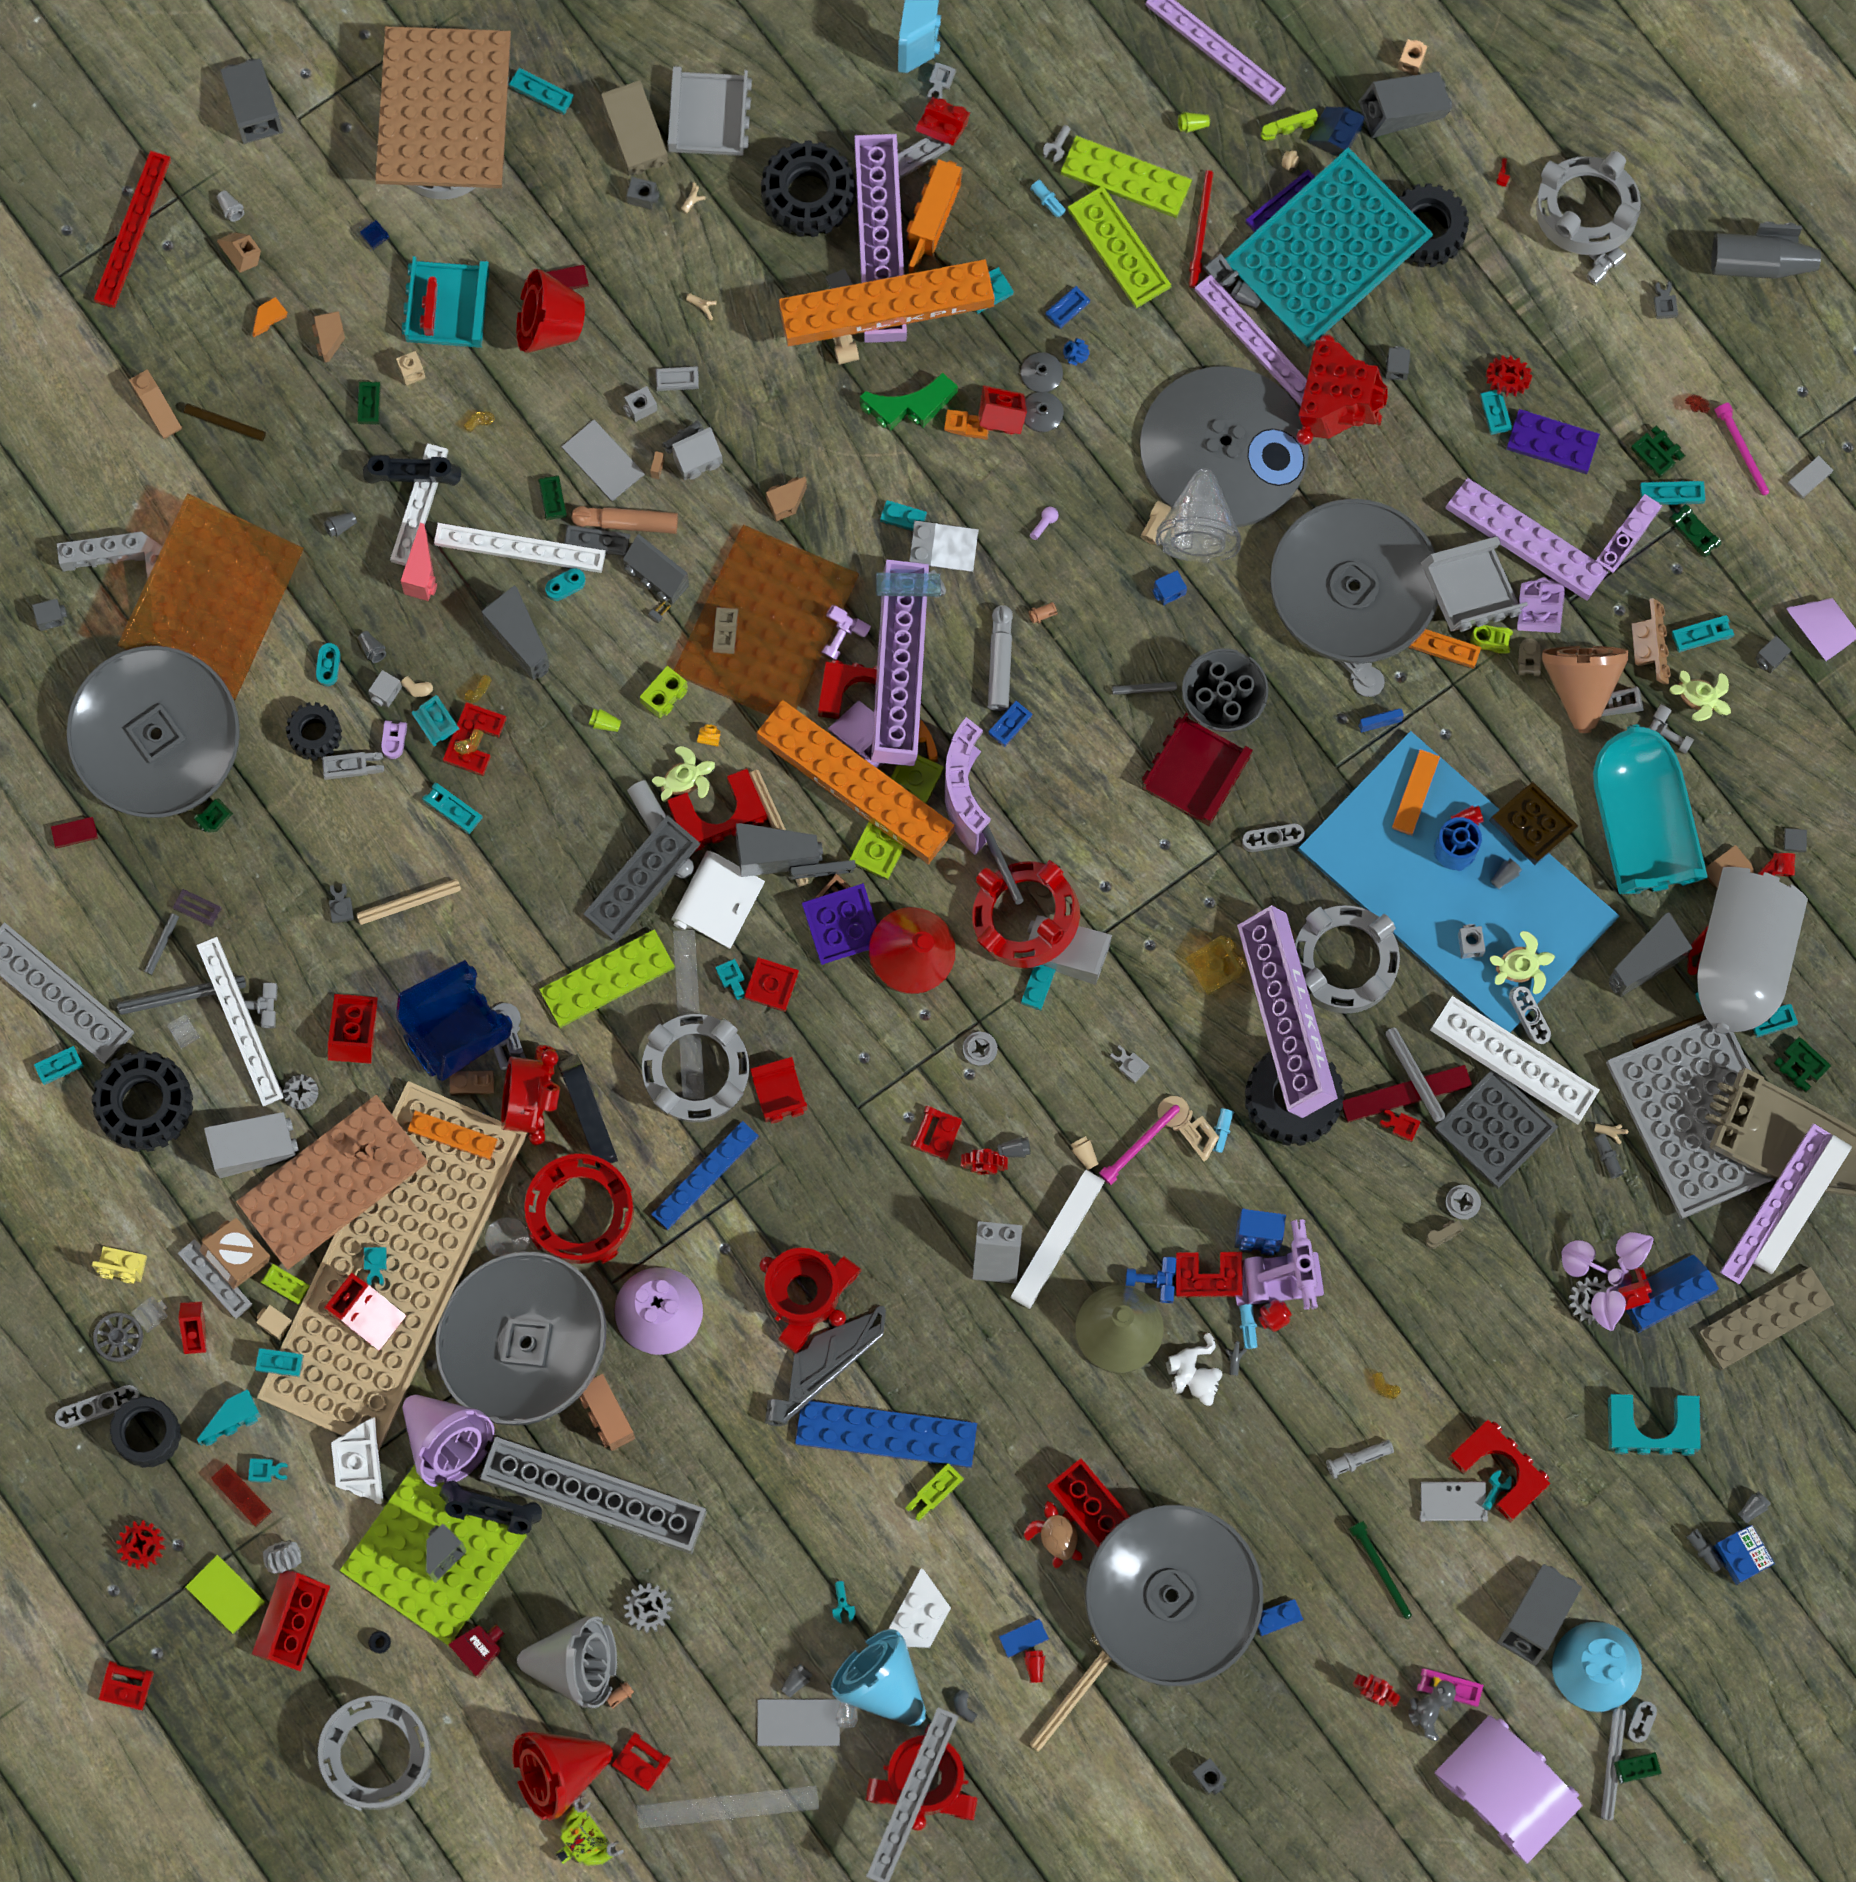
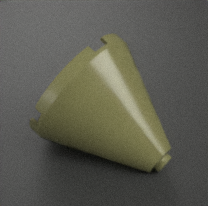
M1125 1285L1108 1286L1093 1293L1081 1306L1075 1325L1076 1340L1085 1358L1094 1366L1117 1374L1130 1373L1147 1365L1157 1354L1164 1332L1163 1319L1155 1302L1144 1292Z

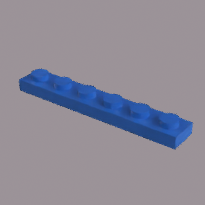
M742 1121L652 1213V1217L668 1231L759 1136Z

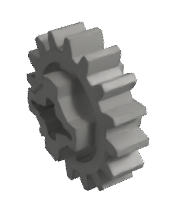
M1586 1277L1584 1284L1578 1281L1576 1283L1578 1288L1573 1287L1571 1289L1574 1295H1569L1568 1300L1573 1301V1303L1568 1307L1569 1309H1575L1572 1315L1573 1317L1579 1315L1580 1323L1586 1319L1587 1325H1590L1592 1321L1599 1325L1593 1315L1585 1312H1592L1591 1304L1588 1303L1589 1299H1593L1598 1292L1606 1293L1605 1280L1598 1283V1279L1595 1277L1590 1282L1589 1278ZM1590 1287L1597 1288L1599 1291L1591 1290ZM1579 1294L1583 1298L1581 1305L1578 1303Z
M650 1583L647 1584V1589H643L642 1585H639L638 1592L632 1589L633 1596H626L625 1598L629 1602V1605H624V1609L629 1610L625 1614V1618H632L629 1624L632 1626L636 1623L637 1631L644 1627L646 1633L649 1632V1628H653L657 1632V1625L665 1627L663 1620H670L667 1612H671L672 1607L667 1606V1604L671 1602V1599L664 1598L667 1592L662 1591L660 1593L658 1585L654 1589H651ZM643 1594H649L647 1598L642 1600L638 1598ZM658 1597L663 1603V1610L656 1605ZM651 1603V1606L655 1611H648L647 1613H645V1610L642 1606H648V1604ZM633 1606L640 1611L638 1619L633 1613ZM650 1618H658L654 1622L647 1623L648 1619Z

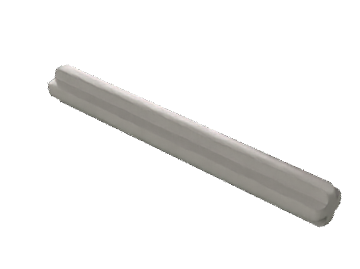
M1395 1027L1387 1030L1386 1037L1435 1122L1443 1120L1445 1113L1398 1030Z
M1619 1708L1613 1710L1601 1819L1608 1821L1614 1818L1618 1777L1613 1762L1621 1759L1626 1711Z

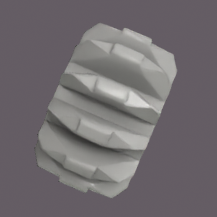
M290 1540L275 1543L263 1551L265 1567H267L268 1572L275 1574L290 1571V1569L296 1568L302 1562L300 1548L296 1542Z

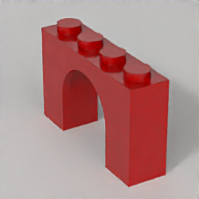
M837 660L826 662L818 717L839 719L842 699L846 690L859 682H868L876 685L877 666L866 668L858 663L845 665Z
M747 769L727 776V781L737 807L733 816L724 823L710 824L700 819L694 810L687 792L667 800L674 821L701 843L694 852L703 849L704 845L711 842L713 844L719 843L725 839L724 837L731 834L736 836V824L761 826L767 820V814Z
M1487 1420L1448 1459L1463 1475L1480 1458L1488 1454L1503 1455L1513 1463L1517 1473L1516 1484L1495 1506L1511 1523L1551 1483L1548 1481V1475L1541 1469L1538 1471L1532 1465L1534 1463L1533 1460L1526 1453L1522 1454L1517 1449L1518 1445L1510 1437L1506 1438L1501 1433L1502 1428L1495 1421L1490 1422Z

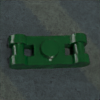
M1687 504L1683 505L1677 514L1674 513L1669 517L1670 522L1702 557L1706 558L1711 554L1710 551L1713 548L1717 549L1722 545L1720 539L1711 533ZM1685 517L1689 521L1686 525L1682 522ZM1705 538L1708 543L1702 544L1701 541Z

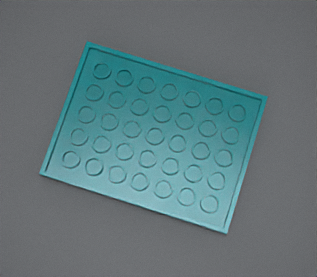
M1348 147L1225 260L1232 270L1238 271V276L1309 348L1431 238L1433 234Z

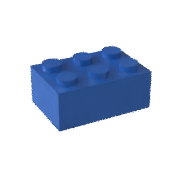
M1242 1209L1237 1221L1234 1247L1239 1248V1251L1242 1252L1258 1250L1263 1255L1278 1253L1283 1242L1286 1215Z

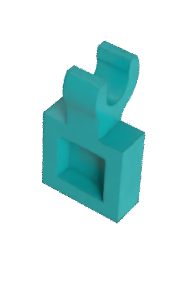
M733 959L715 967L724 988L731 986L737 1000L744 998V991L739 983L744 980V976L736 960Z

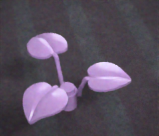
M1635 1232L1624 1234L1616 1245V1253L1621 1257L1618 1259L1621 1269L1615 1268L1611 1271L1591 1262L1596 1256V1251L1588 1242L1573 1241L1568 1243L1562 1250L1563 1267L1569 1275L1574 1277L1583 1276L1587 1273L1589 1266L1606 1273L1609 1283L1614 1285L1607 1288L1606 1293H1596L1591 1303V1311L1596 1321L1610 1331L1614 1330L1626 1307L1625 1298L1618 1292V1288L1631 1285L1632 1277L1629 1270L1639 1267L1644 1262L1653 1244L1654 1238L1652 1236Z

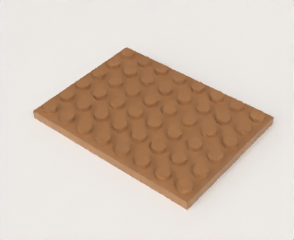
M385 27L376 184L502 188L511 31Z

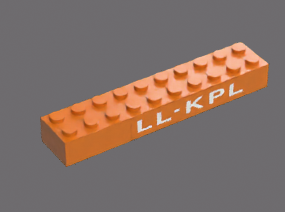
M984 259L779 299V309L787 347L991 308L994 307L995 298L987 262Z
M784 700L780 702L757 731V740L928 865L954 833L955 825Z

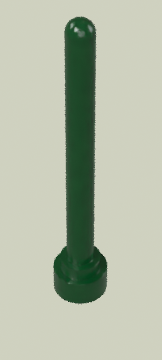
M1361 1521L1348 1530L1352 1537L1355 1536L1362 1543L1403 1617L1410 1619L1412 1613L1369 1540L1366 1530L1368 1529L1364 1521Z

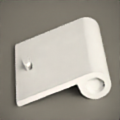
M706 851L672 917L673 925L684 931L686 928H693L730 949L765 881L757 876L741 877L739 866L714 852Z

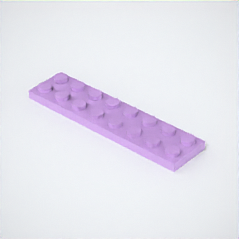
M1469 478L1466 479L1445 508L1488 537L1498 536L1500 545L1587 601L1609 571L1588 555Z

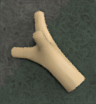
M695 182L692 183L689 197L680 208L686 214L695 202L705 200V196H697L699 187L696 186Z
M690 293L686 301L700 307L707 314L709 320H712L713 317L708 306L716 305L717 302L704 300Z
M1596 1124L1594 1132L1612 1137L1617 1144H1621L1618 1134H1628V1130L1621 1129L1623 1127L1622 1124L1617 1126Z

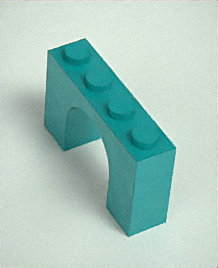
M1611 1394L1608 1397L1609 1451H1615V1454H1628V1451H1637L1639 1455H1648L1650 1451H1659V1455H1672V1452H1681V1455L1685 1456L1695 1455V1452L1701 1449L1700 1396H1676L1674 1399V1427L1671 1434L1662 1439H1652L1640 1433L1634 1423L1633 1395Z

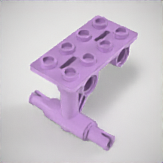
M1301 1219L1299 1222L1297 1220L1291 1221L1294 1241L1291 1244L1292 1253L1281 1257L1263 1259V1257H1251L1243 1260V1297H1236L1237 1306L1269 1303L1274 1299L1286 1301L1303 1298L1305 1310L1309 1309L1310 1302L1311 1309L1318 1308L1316 1297L1323 1296L1324 1290L1318 1253L1312 1252L1311 1241L1307 1239L1305 1220Z

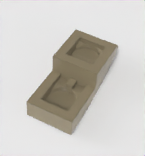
M717 607L713 652L734 654L738 609Z

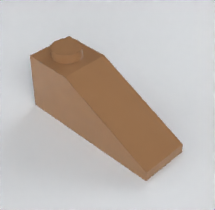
M148 369L129 379L132 389L163 439L182 429Z

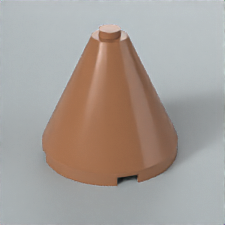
M1567 646L1543 650L1542 662L1574 728L1579 729V733H1591V729L1596 728L1628 662V650L1607 646H1593V648Z

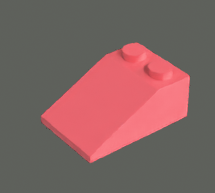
M420 523L401 578L404 595L429 601L430 596H434L437 583H435L425 525Z

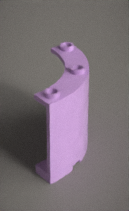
M966 717L955 732L947 754L945 803L949 820L955 825L954 831L962 843L976 855L987 843L982 830L989 824L991 818L979 807L969 787V772L976 758L981 753L974 745L983 733V730Z
M1489 1715L1434 1773L1446 1788L1463 1802L1466 1800L1475 1808L1474 1812L1499 1832L1498 1836L1510 1850L1528 1864L1583 1805L1577 1799L1579 1794L1571 1786L1567 1787L1544 1763L1546 1759L1537 1750L1533 1752L1508 1730L1509 1726L1501 1718L1496 1720Z

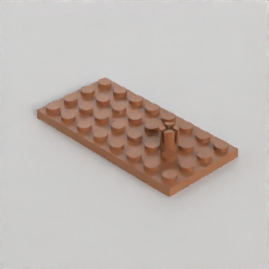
M375 1095L236 1202L288 1270L426 1165L428 1161L379 1097Z

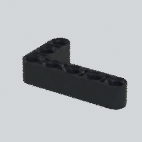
M576 1054L558 1061V1068L568 1088L592 1155L602 1158L611 1164L617 1162L618 1159L578 1055ZM595 1163L596 1166H597V1168L599 1169V1168L601 1167V1165L598 1164V1163Z

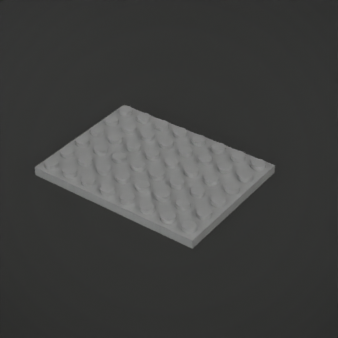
M1706 1019L1606 1062L1680 1220L1776 1180L1709 1148L1717 1125L1706 1120L1705 1116L1711 1113L1721 1117L1720 1113L1710 1108L1711 1102H1716L1713 1100L1714 1094H1719L1726 1098L1729 1096V1094L1718 1089V1083H1725L1733 1087L1739 1070L1747 1068L1752 1071L1734 1032H1728L1727 1034L1717 1033Z

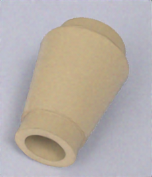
M1086 1136L1071 1144L1073 1148L1071 1151L1087 1170L1099 1164L1091 1140L1088 1141Z

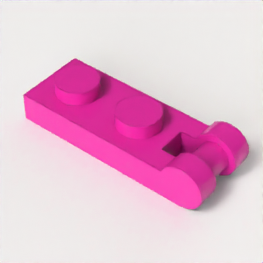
M1422 1669L1420 1675L1422 1680L1421 1684H1418V1692L1431 1694L1434 1687L1429 1686L1430 1681L1434 1677H1439L1441 1680L1451 1682L1455 1686V1702L1478 1707L1483 1689L1482 1684Z

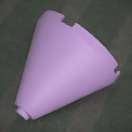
M420 1395L409 1396L404 1401L403 1413L418 1475L424 1482L433 1487H437V1483L458 1482L475 1470L488 1453L485 1450L488 1440L493 1442L494 1439L493 1423L483 1412Z

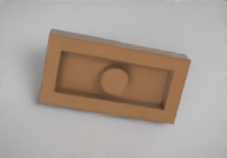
M494 1071L450 1072V1095L494 1094Z

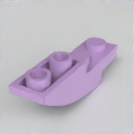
M1644 494L1623 525L1617 530L1599 555L1596 562L1614 573L1647 530L1649 524L1662 508V505Z

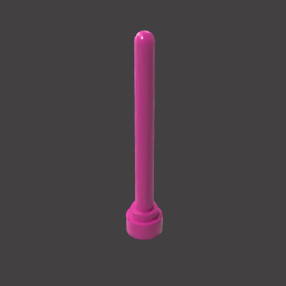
M1730 403L1720 405L1714 410L1717 417L1725 421L1761 494L1764 496L1768 495L1769 489L1732 418L1733 409Z
M1173 1105L1112 1166L1104 1167L1099 1172V1175L1109 1185H1112L1117 1180L1118 1172L1180 1111V1107Z

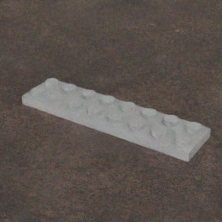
M5 922L0 927V977L106 1065L132 1037L134 1031Z

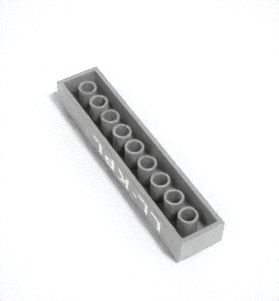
M495 1437L480 1478L482 1483L689 1554L693 1553L707 1513L705 1508Z

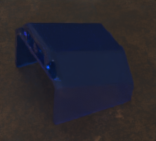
M466 960L398 994L396 1018L406 1032V1035L403 1036L404 1040L427 1074L431 1077L436 1075L440 1081L447 1079L509 1038L513 1026L508 1015L503 1013L497 1014L495 1010L490 1009L486 997L479 993L475 987L476 978L478 977L477 972L473 966H469Z

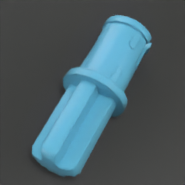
M1041 180L1036 181L1030 189L1042 201L1041 204L1046 205L1055 217L1062 216L1065 208L1054 197L1055 194L1051 193Z
M1220 1109L1217 1126L1214 1127L1215 1132L1219 1136L1212 1150L1214 1152H1223L1227 1134L1231 1132L1229 1127L1234 1112L1231 1110Z
M1253 1305L1239 1306L1242 1323L1240 1329L1243 1331L1245 1349L1257 1348L1255 1330L1257 1324L1254 1321Z

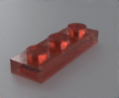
M227 1463L210 1478L255 1527L272 1513Z

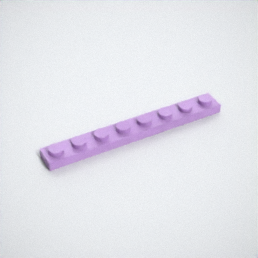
M1175 0L1146 1L1145 6L1269 105L1272 106L1285 92L1286 88Z
M1211 275L1195 287L1194 291L1301 406L1307 379Z
M1814 1123L1811 1125L1720 1273L1738 1284L1742 1282L1833 1136L1832 1134Z

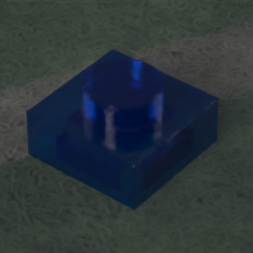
M377 220L360 231V235L373 250L390 238L389 234Z

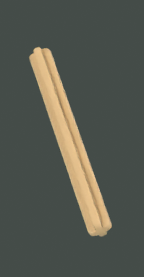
M759 770L751 771L749 773L771 827L786 830ZM808 878L795 879L799 887L808 884L809 881Z
M1104 1650L1031 1741L1030 1746L1034 1750L1040 1751L1111 1661Z

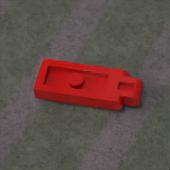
M433 276L428 279L426 296L422 297V308H425V315H421L420 328H424L425 336L434 335L438 285L436 278Z

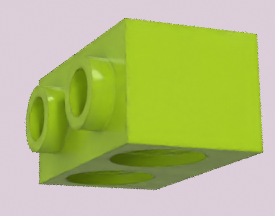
M666 666L640 696V703L659 719L663 715L667 716L672 711L674 702L677 699L681 700L688 691L687 681L669 666ZM670 682L678 684L675 689L666 687ZM662 698L664 702L661 705H655L653 700Z

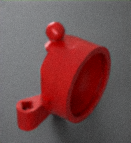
M547 1045L537 1046L535 1059L510 1057L506 1068L501 1105V1129L529 1133L528 1139L533 1145H541L546 1138L544 1133V1116L542 1115L543 1110L555 1111L558 1105L560 1087L550 1081L551 1075L554 1074V1065L558 1062V1054L553 1047Z
M793 1248L781 1253L775 1259L768 1256L761 1259L759 1267L762 1272L766 1273L764 1288L767 1302L776 1315L775 1320L777 1322L783 1320L789 1323L778 1341L794 1353H797L803 1347L808 1336L818 1323H822L827 1318H829V1322L834 1326H841L845 1323V1313L835 1308L841 1293L849 1284L854 1282L862 1270L845 1256L834 1266L828 1259V1254L824 1255L810 1248ZM800 1276L812 1279L818 1288L815 1299L805 1305L794 1303L787 1293L790 1282Z
M930 1724L925 1729V1735L916 1736L903 1742L893 1753L889 1766L884 1765L883 1770L888 1771V1781L869 1778L865 1801L882 1805H897ZM947 1743L938 1765L941 1773L940 1784L936 1789L926 1793L912 1827L915 1831L925 1828L926 1818L924 1815L941 1813L958 1819L974 1821L978 1798L959 1794L962 1785H968V1781L964 1780L962 1759L950 1743Z

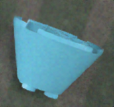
M1588 1622L1572 1628L1561 1638L1553 1654L1552 1673L1557 1687L1570 1703L1587 1711L1604 1712L1621 1706L1631 1698L1641 1679L1642 1663L1635 1643L1624 1631L1608 1623Z

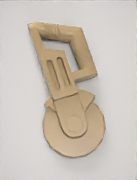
M1169 1096L1163 1099L1157 1109L1158 1118L1160 1119L1173 1105H1178L1180 1111L1165 1126L1173 1127L1174 1131L1179 1130L1201 1159L1206 1161L1219 1139L1217 1133L1203 1116L1191 1124L1193 1111L1189 1110V1106L1183 1098ZM1199 1126L1209 1137L1202 1152L1198 1148L1203 1139L1196 1130Z

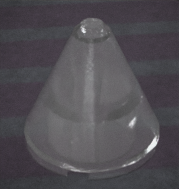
M1200 469L1195 472L1157 528V546L1161 544L1163 552L1174 558L1190 562L1210 563V557L1221 556L1220 560L1224 561L1234 557L1240 551L1241 535L1216 475L1209 469Z

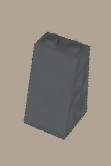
M261 58L248 59L245 63L231 64L226 66L225 69H221L243 144L284 133Z
M1440 72L1375 81L1359 100L1371 138L1443 119L1452 110V101L1448 97L1445 81L1442 79Z
M514 585L481 612L484 625L534 680L537 677H543L548 672L550 667L548 656L522 597Z
M742 823L736 824V843L741 877L788 872L791 867L815 865L822 861V842H817V835Z
M1669 912L1657 922L1611 974L1609 978L1610 988L1614 993H1618L1620 997L1683 961L1692 950L1688 940Z
M1543 1564L1497 1643L1536 1666L1547 1652L1582 1586L1578 1585L1574 1579L1558 1573L1554 1567Z

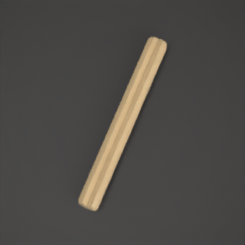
M454 879L358 912L357 918L359 923L363 925L459 892L461 887L459 881Z

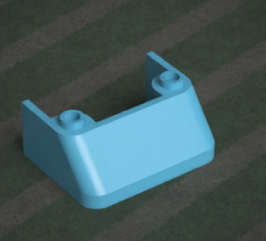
M905 0L899 35L898 72L908 73L933 59L935 54H939L940 42L937 41L941 22V15H937L939 0Z

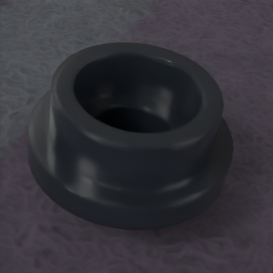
M377 1631L370 1636L368 1644L374 1653L382 1654L389 1650L391 1639L387 1633ZM378 1639H383V1646H376V1641Z

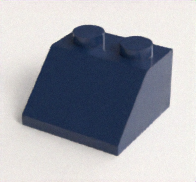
M1326 107L1307 142L1338 157L1348 147H1352L1363 127L1365 116L1347 107Z

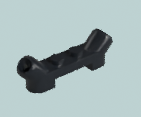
M377 455L370 458L363 468V477L370 484L380 481L436 482L454 486L460 482L462 475L460 466L450 463L445 457L394 459L390 458L389 455Z
M456 1481L446 1482L440 1490V1497L446 1503L445 1511L454 1518L464 1520L467 1514L508 1525L507 1532L520 1535L529 1533L532 1525L540 1522L542 1518V1508L536 1502L518 1505L463 1490Z

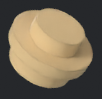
M1286 151L1283 156L1282 167H1285L1288 171H1291L1298 165L1299 156H1297L1296 151Z

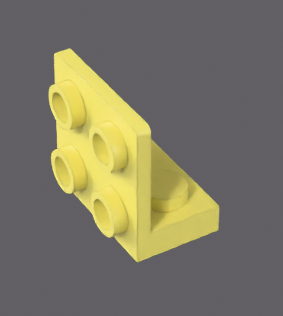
M103 1246L99 1262L93 1261L92 1267L96 1270V1273L100 1274L101 1278L112 1280L113 1277L122 1278V1282L134 1284L135 1281L141 1282L147 1256Z

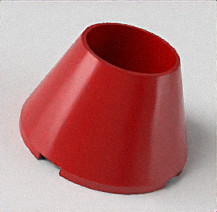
M533 269L524 283L520 300H523L522 311L517 312L516 319L517 344L519 350L524 351V353L575 342L581 334L585 318V301L583 296L543 270Z

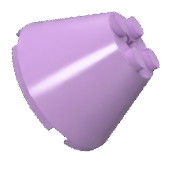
M664 1267L645 1269L633 1275L621 1288L615 1303L616 1324L623 1338L632 1347L652 1355L670 1354L685 1347L697 1334L703 1317L701 1296L693 1282L682 1273Z

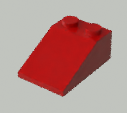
M334 994L328 1038L329 1061L372 1063L378 997Z

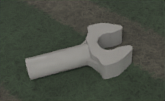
M1063 125L1054 143H1045L1043 150L1044 158L1048 156L1050 151L1056 152L1053 160L1054 163L1063 158L1064 151L1061 149V146L1071 130L1070 127Z

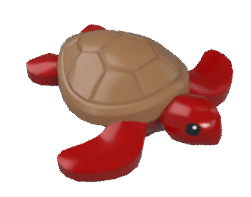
M1047 1501L1044 1505V1514L1047 1520L1045 1522L1040 1520L1031 1522L1025 1530L1024 1537L1025 1540L1029 1541L1033 1536L1041 1533L1044 1547L1055 1556L1053 1566L1057 1569L1063 1564V1560H1069L1070 1558L1076 1561L1082 1560V1554L1076 1550L1077 1531L1072 1523L1075 1520L1067 1510L1062 1516L1058 1515L1056 1506L1052 1502Z

